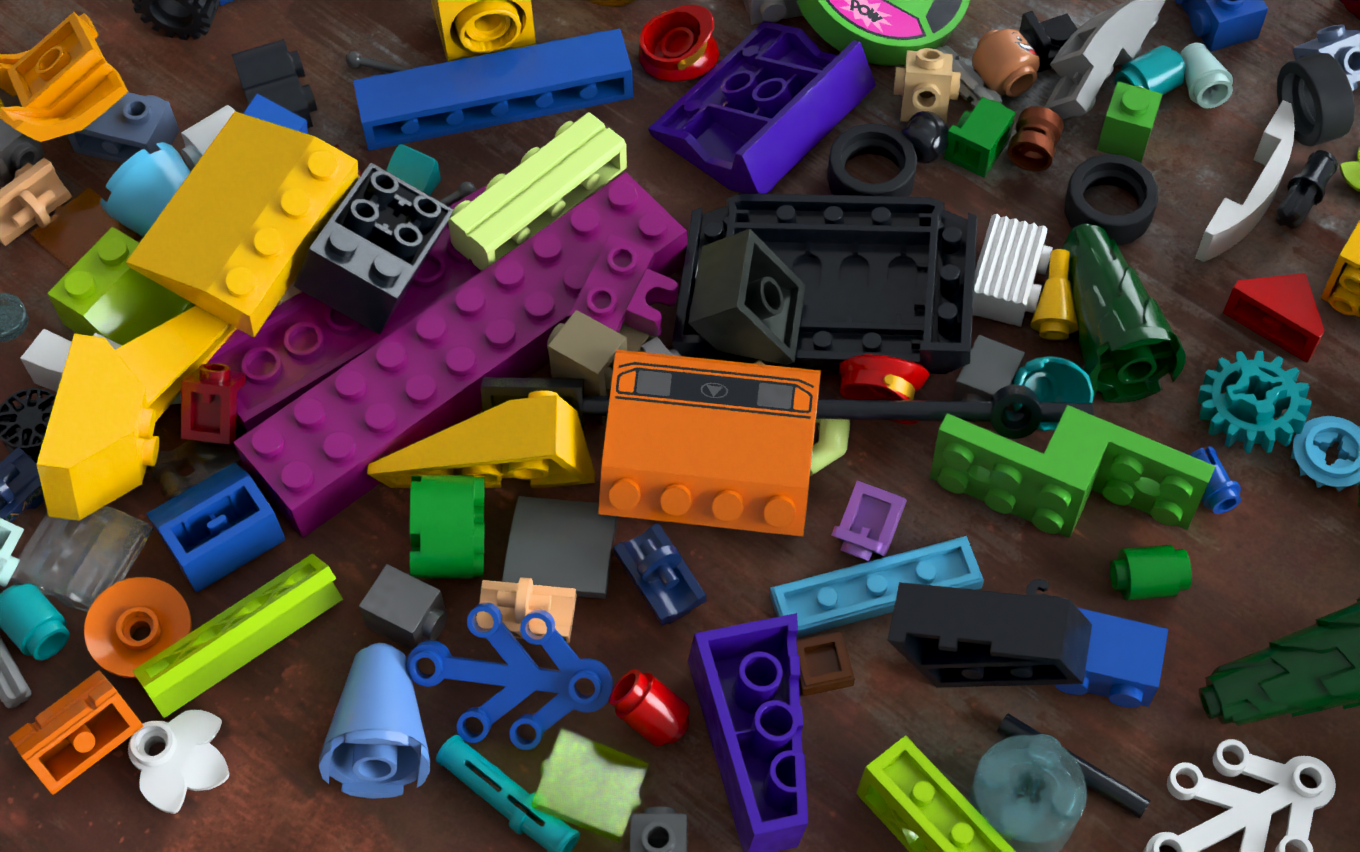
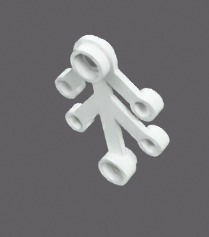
M1225 740L1219 744L1213 755V765L1220 774L1227 777H1235L1241 773L1275 786L1258 794L1205 778L1197 766L1186 762L1179 763L1174 766L1167 778V788L1172 796L1179 800L1194 798L1229 810L1180 835L1171 832L1158 833L1148 841L1143 852H1160L1159 847L1168 845L1173 847L1176 852H1201L1244 829L1239 852H1264L1271 815L1290 806L1286 836L1277 845L1275 852H1285V846L1287 845L1296 846L1301 852H1313L1312 844L1308 840L1313 812L1327 805L1332 799L1336 788L1334 775L1325 763L1311 756H1297L1286 764L1249 754L1247 747L1238 740ZM1225 751L1235 753L1240 759V764H1228L1223 759L1222 753ZM1180 774L1189 776L1194 782V787L1190 789L1181 787L1176 781V776ZM1306 774L1312 777L1317 783V788L1305 787L1301 783L1299 775Z

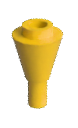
M1055 249L1050 252L1049 277L1044 284L1030 324L1032 329L1039 332L1040 337L1047 340H1065L1069 338L1070 333L1079 330L1071 284L1068 280L1070 252L1063 249Z

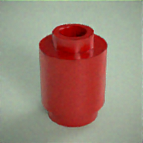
M637 669L628 671L618 680L609 696V703L615 707L616 716L655 747L666 743H675L683 736L689 726L688 703L651 673L642 674Z

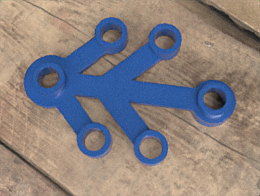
M492 603L478 604L469 613L467 626L473 635L487 638L506 663L453 657L444 644L434 640L424 641L417 645L410 652L406 661V669L411 679L421 686H435L444 678L505 686L480 707L467 709L458 719L457 732L464 741L469 743L482 741L491 730L493 723L535 690L558 693L534 715L524 714L519 716L510 728V739L517 748L522 750L533 749L543 738L544 732L573 709L585 713L597 711L608 702L613 690V678L608 668L600 661L592 658L579 659L555 629V621L552 615L542 609L533 610L524 617L520 625V632L528 643L534 645L541 644L559 670L539 668L502 622L501 611ZM485 611L493 617L494 624L492 628L484 629L478 625L476 621L478 612ZM533 618L543 620L547 626L546 634L541 636L533 634L529 629V621ZM426 657L434 662V674H425L420 670L418 665L420 658ZM580 678L590 679L595 686L594 693L590 695L580 693L576 687V681ZM468 717L478 718L483 724V731L473 733L468 730L466 719ZM519 725H531L536 731V738L532 740L523 739L518 732Z

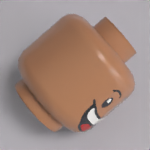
M991 30L979 39L972 57V67L985 82L987 88L996 91L1000 96L1008 95L1009 97H1015L1030 89L1037 79V71L1040 66L1039 56L1018 30Z

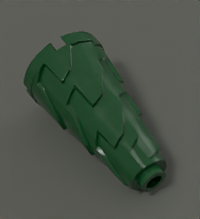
M1081 224L1074 227L1069 232L1062 249L1070 252L1068 280L1071 284L1080 336L1078 342L1084 362L1082 370L1090 377L1094 396L1096 397V392L1099 390L1104 401L1123 403L1140 400L1160 392L1163 389L1159 379L1169 373L1172 382H1174L1186 363V354L1180 338L1172 331L1157 301L1149 297L1135 269L1128 266L1115 240H1110L1106 231L1097 225Z
M1360 598L1356 599L1357 603L1316 619V624L1269 642V647L1217 667L1210 676L1205 677L1206 686L1198 690L1200 701L1209 719L1217 717L1221 724L1235 723L1237 726L1291 713L1292 717L1339 706H1343V709L1360 706Z

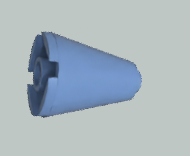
M375 643L360 650L355 655L320 752L319 769L322 779L329 784L330 776L341 782V792L351 796L370 799L396 797L403 794L404 785L417 780L418 788L425 782L430 772L429 750L413 682L406 669L407 658L403 652L390 644Z

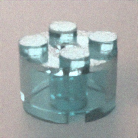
M1047 734L1036 736L1018 735L996 743L981 758L970 788L968 802L1016 852H1059L1072 836L1084 811L1087 800V787L1084 774L1078 762L1061 746L1056 738ZM1017 794H1024L1025 797L1018 798ZM1029 798H1032L1035 803L1032 804Z

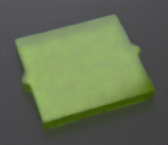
M561 728L549 760H543L539 768L543 775L531 806L534 809L620 843L632 810H637L641 803L638 793L649 763Z

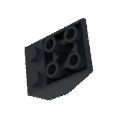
M370 163L309 247L293 286L380 335L448 224V219L451 217L454 209L375 164Z

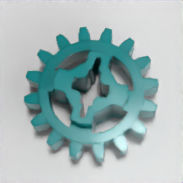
M1238 351L1236 352L1233 364L1221 357L1218 359L1216 371L1209 369L1206 371L1197 400L1201 404L1199 418L1200 420H1211L1208 431L1211 436L1221 432L1226 434L1224 445L1227 447L1232 446L1236 441L1243 442L1245 453H1250L1254 444H1261L1264 451L1270 453L1272 452L1275 440L1284 446H1288L1291 443L1293 433H1302L1312 402L1306 399L1309 385L1302 382L1296 383L1299 370L1295 367L1284 371L1281 368L1283 358L1280 356L1269 363L1264 361L1263 351H1257L1254 360H1247L1244 353ZM1287 409L1285 414L1281 416L1282 410Z

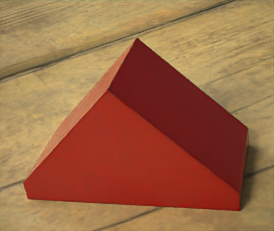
M1306 273L1238 280L1233 286L1223 314L1306 363L1312 358L1324 333V327Z

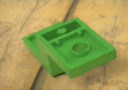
M1067 405L1044 454L947 413L938 430L930 479L937 481L940 486L950 492L965 493L982 500L989 508L1003 514L1012 513L1026 519L1045 533L1061 534L1070 538L1092 490L1103 494L1107 500L1114 504L1129 505L1146 512L1159 523L1168 526H1179L1188 530L1216 466Z

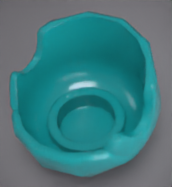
M1047 356L1026 362L1025 366L1019 368L1012 382V385H1023L1030 388L1037 395L1039 402L1092 403L1094 390L1089 375L1075 363L1061 357ZM1020 403L1012 404L1015 411L1022 407ZM1041 422L1037 429L1041 431L1056 430L1059 423Z

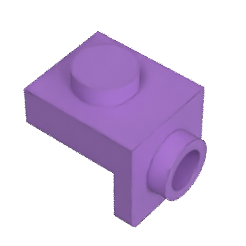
M857 480L840 526H834L831 534L836 539L843 541L840 551L866 561L870 560L872 552L886 557L907 500L904 497Z

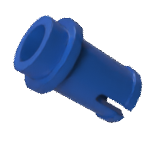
M1209 446L1206 450L1200 448L1192 452L1190 456L1216 466L1201 499L1204 507L1212 509L1215 514H1222L1235 508L1241 502L1239 495L1241 487L1237 481L1230 480L1217 457L1215 449Z

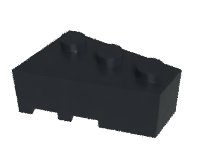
M899 582L887 640L936 688L1083 684L1092 624L1070 599L1063 597H1041Z

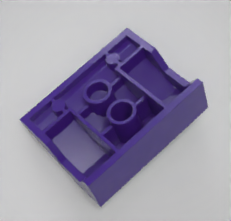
M763 21L652 124L648 130L656 140L726 188L746 194H766L774 188L775 184L788 171L802 161L804 156L824 136L828 135L834 126L860 104L861 100L876 86L860 41L853 40L839 55L822 52L802 29Z

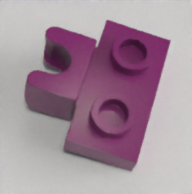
M610 233L569 313V318L575 310H578L618 333L624 321H626V325L654 337L659 336L662 331L660 326L662 315L660 311L649 305L653 303H662L667 306L675 305L679 287L675 280L650 270L655 261L654 250Z

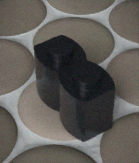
M284 39L232 54L248 106L258 93L306 119L307 128L313 127L310 112L317 111V106L310 85L301 86L298 78L305 77V72L297 50L289 52Z

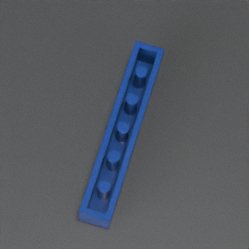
M620 28L353 80L368 151L634 98L632 67Z

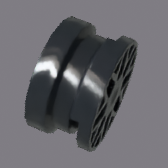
M41 388L24 389L9 396L0 405V438L10 454L20 447L37 464L54 405L51 401L56 398L54 393ZM37 393V399L31 400L32 394ZM42 394L48 395L47 397L42 399ZM16 400L21 405L15 407L12 402Z

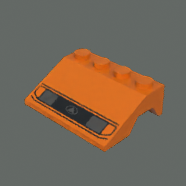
M616 350L601 465L598 514L803 537L821 370Z

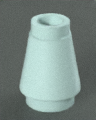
M1197 42L1186 46L1180 55L1185 62L1186 70L1184 75L1190 99L1203 108H1215L1222 105L1232 94V75L1206 49L1204 44Z

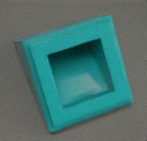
M398 145L386 171L430 196L441 182L438 162L434 158L408 146Z

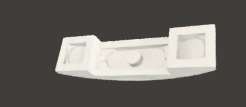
M1284 100L1281 102L1263 133L1253 160L1265 165V168L1244 204L1240 205L1224 198L1204 232L1195 257L1196 259L1205 262L1232 248L1252 231L1269 208L1286 169L1294 142L1295 127L1291 103Z

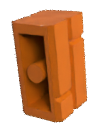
M98 670L37 715L34 723L25 724L10 735L9 739L41 782L54 795L140 730L143 724L114 686Z

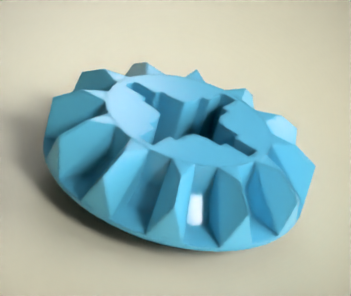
M1321 416L1307 421L1302 433H1296L1293 439L1291 459L1296 460L1298 463L1300 476L1308 475L1315 480L1317 488L1327 485L1335 487L1338 492L1348 486L1355 485L1358 487L1360 485V427L1349 420L1335 416ZM1336 441L1339 443L1337 450H1339L1338 459L1329 466L1326 464L1327 461H1325V452Z

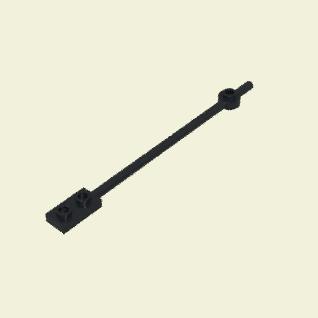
M483 377L481 383L482 412L509 400L528 398V394L534 391H552L577 410L583 433L585 416H608L610 396H584V379ZM1008 385L999 389L990 401L818 399L816 419L943 421L948 413L965 421L991 422L994 430L1001 436L1009 439H1020L1036 431L1041 422L1059 423L1067 405L1093 416L1094 407L1093 403L1039 402L1037 395L1030 388L1023 385ZM1010 404H1022V407L1017 411L1006 410Z

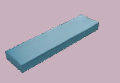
M964 536L771 587L770 598L777 617L797 613L798 632L796 638L893 612L899 582L977 590L982 588L984 579L968 538Z

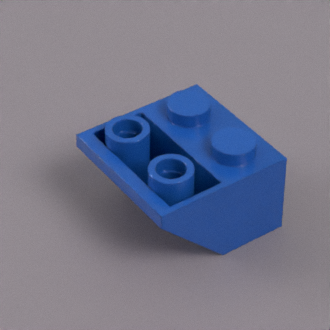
M235 462L146 513L196 593L286 540L275 512L250 475Z

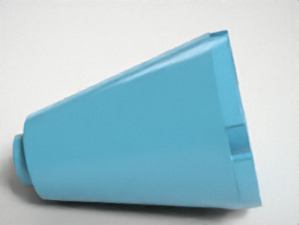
M164 142L156 144L161 150L149 154L145 149H142L124 162L105 186L111 192L108 202L101 198L100 202L103 210L112 219L142 237L145 236L190 174V170L179 152L172 145Z

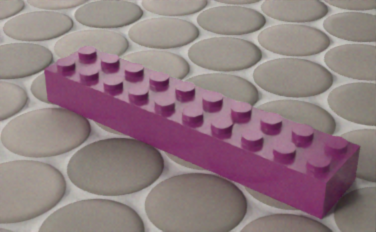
M625 172L234 441L233 443L245 471L302 538L306 537L381 483L367 474L368 464L465 421L482 411L481 383L483 377L528 378L550 362L547 349L549 336L558 324H565L568 321L569 313L610 233L654 250L655 261L650 270L669 277L684 266L688 245L687 230Z

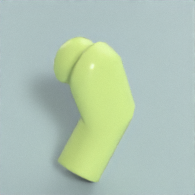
M816 419V422L820 423L818 425L819 441L813 445L810 476L846 453L850 431L849 420Z

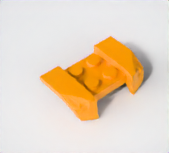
M75 12L71 13L31 50L17 54H0V88L12 97L17 95L22 107H0V119L15 130L38 142L82 131L129 92L119 72L105 60L95 41V38L99 35L91 19L85 13L80 16Z

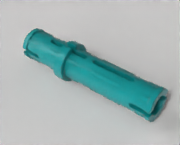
M459 735L449 738L440 748L436 755V762L448 769L454 776L472 789L475 794L483 798L510 820L509 828L519 835L526 833L548 852H571L581 836L576 829H572L546 807V799L536 792L529 794L497 766L493 765L465 743ZM472 769H476L479 773H481L484 777H486L489 781H491L494 785L501 789V791H496L492 786H490L487 782H485L482 778L475 774L472 771ZM514 803H518L520 806H522L533 817H535L537 820L543 823L544 826H540L539 824H537L534 820L527 816L526 813H524L521 809L516 807Z

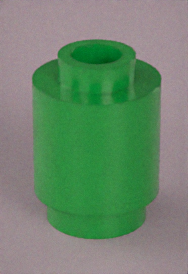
M1172 545L1123 548L1119 550L1117 559L1110 562L1109 571L1112 588L1114 591H1121L1126 601L1176 597L1179 591H1186L1191 587V563L1185 549H1174Z

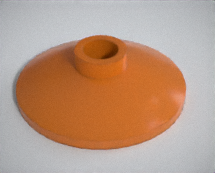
M151 577L128 578L108 587L91 605L84 624L85 643L90 655L101 668L119 677L135 679L136 676L132 672L134 669L191 633V614L182 595L170 584ZM145 626L151 629L147 638L141 641L133 639V633L139 627Z

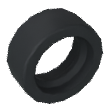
M1319 52L1289 61L1281 67L1277 78L1278 104L1280 106L1283 100L1292 104L1295 127L1294 138L1300 144L1312 147L1341 138L1349 133L1354 122L1355 105L1353 92L1345 71L1335 58L1328 53Z
M868 123L853 126L841 133L831 145L827 175L831 193L833 195L909 197L913 191L917 155L911 141L902 132L888 125ZM875 154L892 160L900 170L899 175L888 182L871 184L851 177L845 170V164L856 156Z
M1114 154L1090 157L1077 166L1069 180L1065 196L1064 213L1071 228L1081 224L1097 225L1103 228L1109 239H1114L1118 246L1132 243L1146 232L1153 219L1158 203V186L1152 173L1140 162L1129 157ZM1102 184L1113 185L1128 191L1136 199L1138 208L1133 213L1122 216L1106 215L1093 209L1085 201L1083 195L1090 187Z

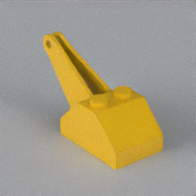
M196 305L117 349H114L106 338L74 334L37 460V469L48 516L80 521L142 485L147 465L155 466L158 457L159 436H153L155 422L180 395L181 381L201 365L206 364L237 328Z

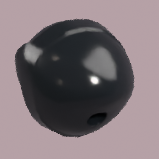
M917 112L901 131L913 144L918 163L933 162L948 148L947 136L949 128L942 118L933 112Z

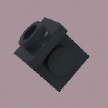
M1033 11L1023 13L1019 32L1039 56L1040 66L1037 73L1052 68L1050 64L1060 48L1077 30L1068 13L1043 22H1039Z

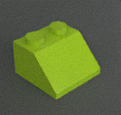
M113 226L47 293L63 325L81 335L93 336L94 333H97L122 346L189 310L195 304L128 267L126 261L139 242Z

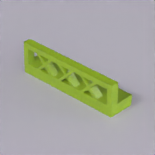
M311 554L132 672L162 717L165 718L342 601V596L332 582L336 577L326 563L314 554Z
M906 735L865 767L856 794L909 852H1016Z

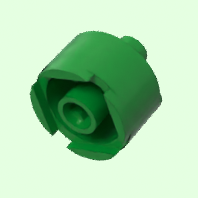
M411 475L410 537L412 551H410V576L417 579H473V577L484 576V477H474V475Z

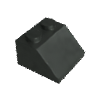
M751 229L702 246L688 324L717 351L788 365L795 362L806 285Z

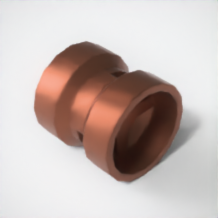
M1041 106L1025 108L1019 115L1016 124L1017 133L1011 138L1007 155L1009 160L1014 165L1027 171L1040 172L1047 170L1052 164L1056 151L1055 144L1059 142L1064 128L1062 118L1056 112Z

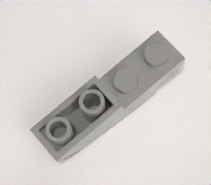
M1130 0L1102 11L1086 21L1070 36L1050 64L1061 78L1044 108L1056 112L1062 120L1072 116L1080 117L1090 111L1096 102L1095 96L1104 80L1113 72L1114 66L1119 64L1123 66L1125 63L1137 58L1141 53V45L1149 30L1157 23L1159 19L1158 14L1166 0Z

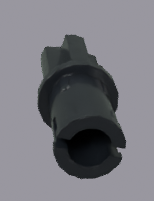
M1323 150L1311 153L1300 174L1290 179L1287 185L1288 193L1277 208L1278 215L1276 221L1280 226L1286 225L1290 229L1298 228L1312 206L1322 201L1325 195L1324 188L1338 168V161L1331 153Z

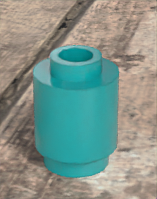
M1161 45L1125 63L1121 71L1115 75V87L1117 82H1122L1133 86H1141L1147 90L1164 95L1183 84L1186 70L1185 62L1177 51Z
M34 584L13 585L0 594V628L24 655L33 656L36 660H45L57 654L66 645L70 636V632L66 628V619Z

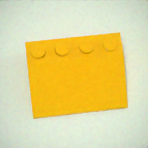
M234 111L127 259L126 264L133 270L254 338L298 275L309 247L358 181V160L315 136Z

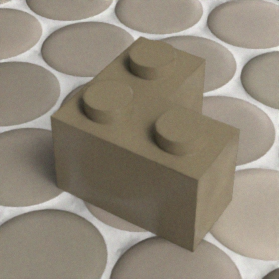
M575 310L565 324H558L549 336L547 349L551 367L550 373L552 378L584 379V396H610L616 350L642 352L641 346L655 337L627 326L626 321H624L618 333ZM589 416L602 424L607 420V416Z

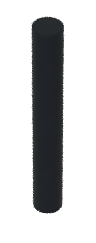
M1009 713L1005 716L997 732L1139 819L1151 801Z

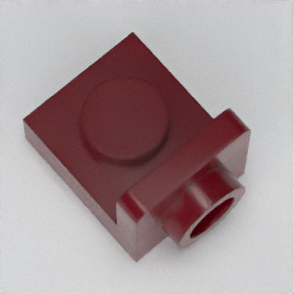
M207 363L201 365L181 381V439L228 445L236 439L237 391L246 384V373L230 371V366L226 364Z

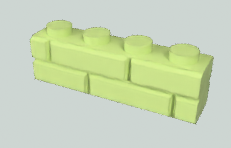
M590 112L586 113L575 123L573 121L564 123L556 132L554 139L541 149L539 147L530 149L523 156L520 165L507 175L503 173L496 175L488 183L485 192L473 201L465 200L455 207L451 217L448 219L453 247L468 260L471 259L473 264L483 271L592 196L627 168V150L624 139L610 128L606 129L604 123Z

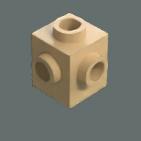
M924 48L919 51L907 50L905 68L896 67L893 95H902L900 121L908 122L917 112L929 111L940 116L946 123L949 99L958 100L961 72H952L953 54H945L932 48Z

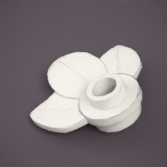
M188 710L170 722H145L143 727L131 736L128 744V755L134 766L141 771L140 791L154 807L165 813L176 814L184 802L187 789L193 791L210 790L221 785L229 778V770L225 758L217 748L210 744L222 724V720L218 716L203 710ZM159 742L166 744L165 749L158 755L150 756L148 754L152 745Z

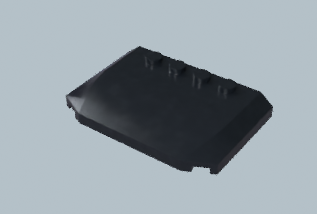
M746 193L726 198L727 206L704 214L702 207L692 210L672 339L673 349L678 351L681 356L743 363H755L760 360L717 351L688 324L702 246L751 229L806 285L795 362L784 365L760 360L765 365L839 371L841 362L853 356L864 354L885 355L915 362L924 366L929 374H947L970 364L977 244L976 215L968 213V219L946 211L944 202L931 197Z

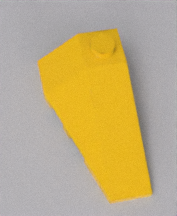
M534 391L528 394V398L506 401L368 464L367 471L368 475L390 488H411V475H474V477H484V488H501L502 478L531 480V488L595 483V472L577 410L552 391Z

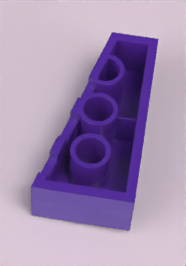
M797 613L695 633L687 661L743 852H778L796 848L808 825L805 754L802 752L803 713L799 695L800 658L797 655L796 638L798 632Z

